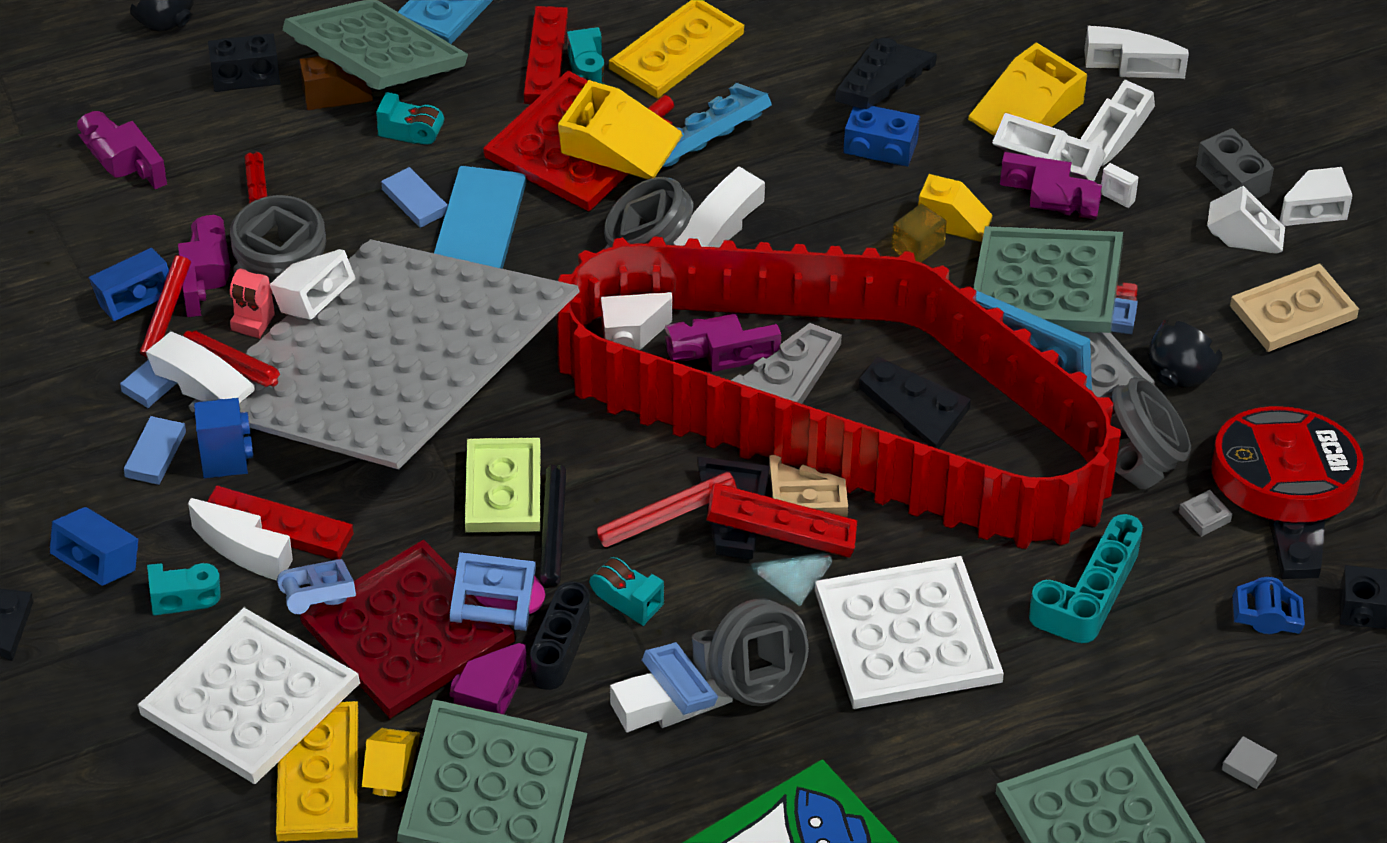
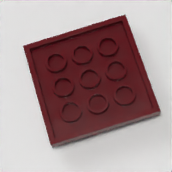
M425 540L418 542L354 580L356 596L347 597L345 602L336 605H327L324 602L317 603L309 607L305 613L300 614L301 623L339 663L358 673L359 686L389 718H392L452 681L456 675H461L468 661L503 649L515 642L514 631L508 625L464 619L462 623L450 622V609L456 572ZM466 595L465 604L486 607L474 595Z

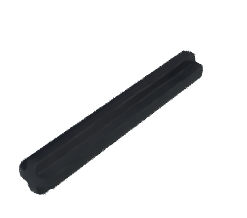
M549 465L546 469L540 583L545 587L549 585L555 587L559 585L561 580L566 468L563 465Z

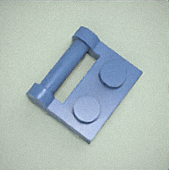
M459 552L450 609V622L462 623L464 619L512 625L515 630L526 631L536 563L534 561ZM466 595H474L518 602L516 610L467 605L465 604Z
M342 559L282 571L277 577L279 589L287 595V607L294 614L305 613L312 604L324 602L327 605H336L345 602L347 597L356 596L354 581ZM304 584L310 585L308 587L300 588V586Z

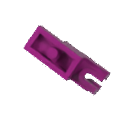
M100 111L87 113L78 120L77 127L81 131V134L78 135L87 148L91 150V154L98 159L111 175L117 178L137 171L142 179H147L154 189L167 185L164 160L133 121L117 126Z
M1004 152L1000 185L1031 190L1030 207L1058 211L1069 216L1076 210L1079 213V217L1097 220L1102 184H1097L1091 180L1070 177L1072 162Z
M206 215L197 218L191 225L190 242L178 243L179 256L188 258L191 261L183 284L187 317L201 316L200 301H206L205 290L225 286L230 274L224 221L220 216Z
M736 314L709 319H693L692 327L684 322L665 325L666 333L669 335L665 336V344L671 361H689L706 357L712 372L754 364L762 357L767 359L780 350L781 332L777 324L743 331Z

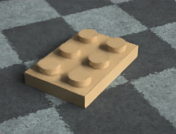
M1321 264L1236 294L1231 297L1230 307L1268 352L1357 319L1359 311L1355 303Z

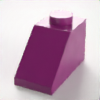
M516 643L468 661L462 674L456 675L451 684L450 697L454 698V704L504 715L527 669L526 645Z

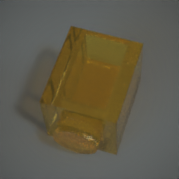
M921 203L893 224L892 249L899 255L904 251L914 253L915 261L923 262L945 245L947 220Z

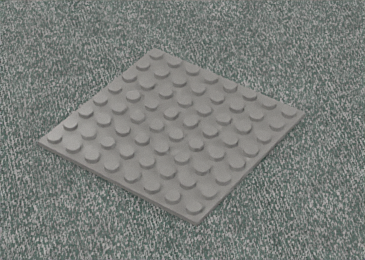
M370 239L348 259L356 279L313 319L309 320L288 314L282 321L274 325L270 332L258 343L247 350V355L277 368L280 375L277 378L279 383L275 387L270 385L265 387L246 378L253 384L255 391L239 403L240 412H248L250 428L400 469L580 292L579 288L573 284ZM195 399L189 405L190 410L195 412L194 403L203 401Z

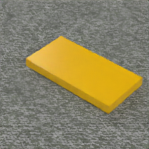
M690 0L609 60V69L658 99L744 34V25L703 0Z
M358 701L340 702L278 762L277 842L358 838Z

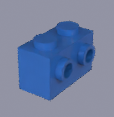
M853 106L845 127L843 153L908 167L918 141L920 116L875 106L868 109Z
M149 248L90 276L89 280L100 307L113 321H116L158 301L169 273V268L166 261L153 248Z
M239 398L194 403L196 431L204 479L248 474L247 459L254 458L251 436L244 437V434H250L248 412H240Z
M83 507L52 521L50 554L103 586L135 571L138 538L87 507Z

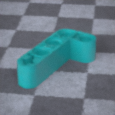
M1127 514L1113 517L1076 588L1053 580H1042L1036 583L1032 590L1029 619L1034 626L1077 643H1089L1097 637L1138 557L1143 530L1142 523L1138 518Z

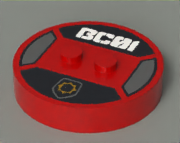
M1269 406L1239 413L1230 418L1221 427L1215 442L1212 474L1217 486L1227 498L1253 514L1284 522H1313L1342 512L1354 501L1359 489L1364 460L1361 448L1355 438L1331 419L1299 408Z

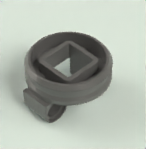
M655 177L645 180L628 190L612 207L605 222V240L609 246L613 247L614 239L623 237L629 244H648L653 237H663L666 245H675L674 241L682 234L693 213L692 198L675 179ZM643 218L646 224L640 225V219Z
M276 195L255 200L245 206L235 216L230 227L232 252L238 262L234 266V274L241 268L254 274L268 276L270 283L291 264L322 255L326 246L325 224L320 212L308 202L292 196ZM274 225L278 227L279 240L284 243L281 247L262 238Z
M1133 377L1127 385L1118 384L1101 396L1109 397L1114 404L1110 425L1121 429V434L1127 435L1131 440L1118 450L1115 472L1137 488L1148 489L1164 479L1163 472H1170L1177 466L1178 462L1187 461L1191 451L1187 430L1173 405L1153 383L1144 378Z
M753 599L743 602L724 617L716 630L699 631L692 635L693 664L706 681L714 679L717 686L726 695L751 706L769 705L783 698L797 684L807 663L809 642L807 631L801 618L790 608L768 599ZM757 638L758 656L771 662L772 665L749 671L748 640Z

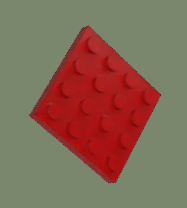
M567 71L493 138L483 150L485 158L512 172L522 173L526 175L527 180L590 211L629 173L572 157L561 152L558 123L588 82V80ZM661 117L662 119H664L665 121H667L668 123H670V124L672 125V122H671V121H669V120H667V119Z

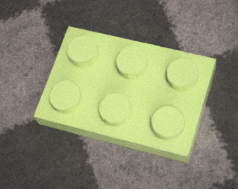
M540 438L467 439L466 532L540 531Z

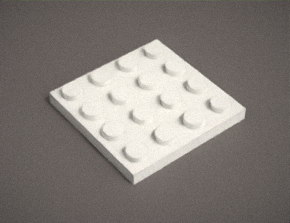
M962 556L815 581V593L853 709L1003 683L1004 672Z
M243 608L142 700L138 707L143 717L253 784H256L360 684L357 672L248 609Z

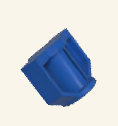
M1258 578L1252 582L1237 586L1232 595L1234 622L1253 625L1256 631L1263 634H1274L1280 631L1300 634L1305 626L1303 598L1285 587L1283 582L1277 578ZM1249 593L1254 597L1255 610L1248 609L1247 594ZM1281 600L1289 605V616H1286L1285 612L1282 611Z

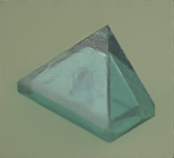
M819 553L751 563V567L754 573L800 606L815 587V581L820 580L831 566L832 560L830 555Z

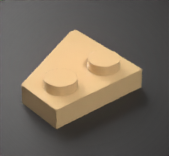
M769 455L772 498L848 517V500L844 478L832 474H823L805 465H801L799 470L781 464V457Z

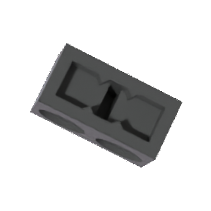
M1233 128L1200 142L1196 167L1224 195L1242 186L1255 198L1269 193L1274 168L1267 159L1263 158L1252 148L1249 142L1242 138Z

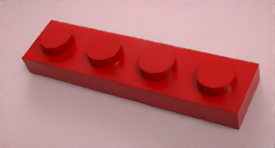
M535 7L524 89V104H532L561 77L568 22V8Z
M717 483L713 485L710 493L707 521L849 558L855 549L857 520Z
M220 486L215 487L207 501L261 516L262 529L290 536L292 548L333 560L341 558L354 534L353 524Z

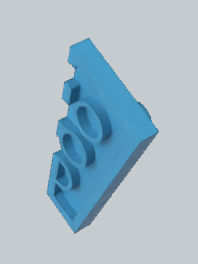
M739 83L734 84L729 88L731 95L724 99L717 96L708 103L710 107L708 111L693 113L685 119V127H676L682 132L683 136L662 167H668L677 163L679 157L689 151L693 152L704 148L707 145V141L716 136H724L731 133L735 129L734 126L739 123L761 116L763 110L772 106L768 94Z

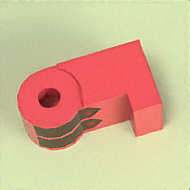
M241 268L236 271L230 286V297L233 298L234 316L230 320L231 331L261 338L275 315L268 276L254 274Z

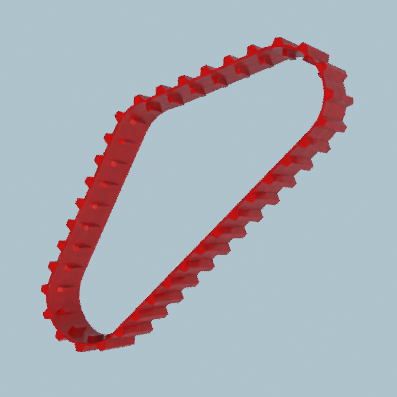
M622 237L614 239L613 247L603 249L597 253L584 250L578 254L579 265L575 268L572 274L560 275L558 279L559 282L577 285L580 291L556 314L559 372L572 375L575 381L576 396L580 399L594 397L601 402L607 403L608 413L616 415L625 409L640 414V424L649 426L658 420L673 425V435L682 437L691 431L706 436V446L716 448L721 443H726L740 448L739 457L747 460L755 454L768 458L769 455H776L781 457V464L792 465L798 468L801 465L816 469L820 473L844 478L848 494L856 488H860L874 493L875 503L884 505L893 499L908 504L909 514L918 517L923 512L929 511L943 516V526L953 528L962 522L977 527L978 537L988 540L994 534L1013 538L1017 548L1027 549L1032 541L1049 539L1054 540L1059 545L1069 543L1070 533L1082 525L1096 527L1101 519L1103 500L1111 497L1121 429L1110 425L1114 405L1109 397H1097L1086 387L1087 376L1081 371L1069 374L1058 365L1059 354L1053 349L1041 352L1031 345V333L1027 329L1023 328L1013 331L1004 324V312L996 307L986 310L976 302L977 291L971 286L959 289L949 281L950 270L943 265L931 268L924 263L917 262L912 252L904 251L899 257L880 256L876 248H866L862 255L844 254L840 246H831L827 253L808 252L804 244H795L791 251L772 250L769 242H760L756 249H738L734 241L724 240L719 248L701 247L699 240L689 238L684 246L666 245L663 237H653L648 244H629ZM672 292V309L902 322L918 327L932 335L950 352L1079 452L1088 463L1071 473L1054 477H1027L1013 474L601 338L587 330L585 326L601 316V297Z

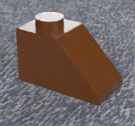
M320 56L299 59L302 88L307 110L373 101L371 88L366 85V82L356 75L344 72L342 67L333 61Z

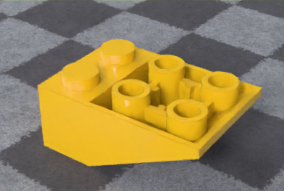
M1036 42L1011 62L971 112L968 120L993 136L996 135L1005 113L1053 127L1083 104L1087 73Z
M588 80L558 123L561 152L563 154L645 179L656 177L683 136L680 130L622 90Z

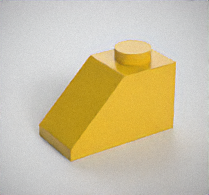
M932 174L928 175L919 195L918 208H920L918 226L982 242L985 226L990 225L992 214L962 182Z
M381 728L366 741L362 787L373 788L372 793L379 796H396L397 791H403L409 784L420 733Z

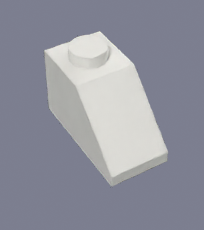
M1342 167L1308 170L1284 197L1279 222L1283 226L1347 220L1353 195Z
M1244 186L1210 202L1207 226L1211 233L1219 237L1228 247L1275 254L1283 251L1285 227Z
M339 249L291 264L269 285L281 313L311 320L356 278L345 250Z
M672 292L601 297L603 338L641 350L665 328V325L672 322Z

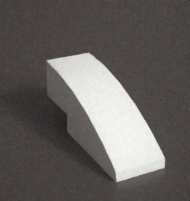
M1087 26L1084 49L1086 68H1118L1119 77L1185 79L1189 55L1188 49L1152 35L1131 30Z
M1124 79L1111 100L1106 99L1080 139L1099 145L1106 153L1101 164L1102 166L1107 164L1124 148L1155 107L1154 92Z
M1008 113L1004 114L992 142L994 146L1010 153L1072 162L1070 177L1095 181L1106 155L1099 145L1068 136L1065 131Z
M738 166L696 209L687 227L674 241V244L684 246L687 240L692 238L698 239L701 247L719 248L724 240H730L742 230V219L764 202L765 182Z
M174 332L168 333L146 351L155 375L177 382L182 393L203 402L239 398L240 403L255 391L253 384L220 357L203 346Z
M193 498L190 499L188 505L192 528L218 553L247 570L276 581L278 575L289 568L293 560L290 536L262 529L261 516Z
M652 673L610 685V704L626 732L656 721L659 722L662 728L731 703L733 698L726 695L717 686L714 679L708 680L707 683L718 696L715 706L683 715Z

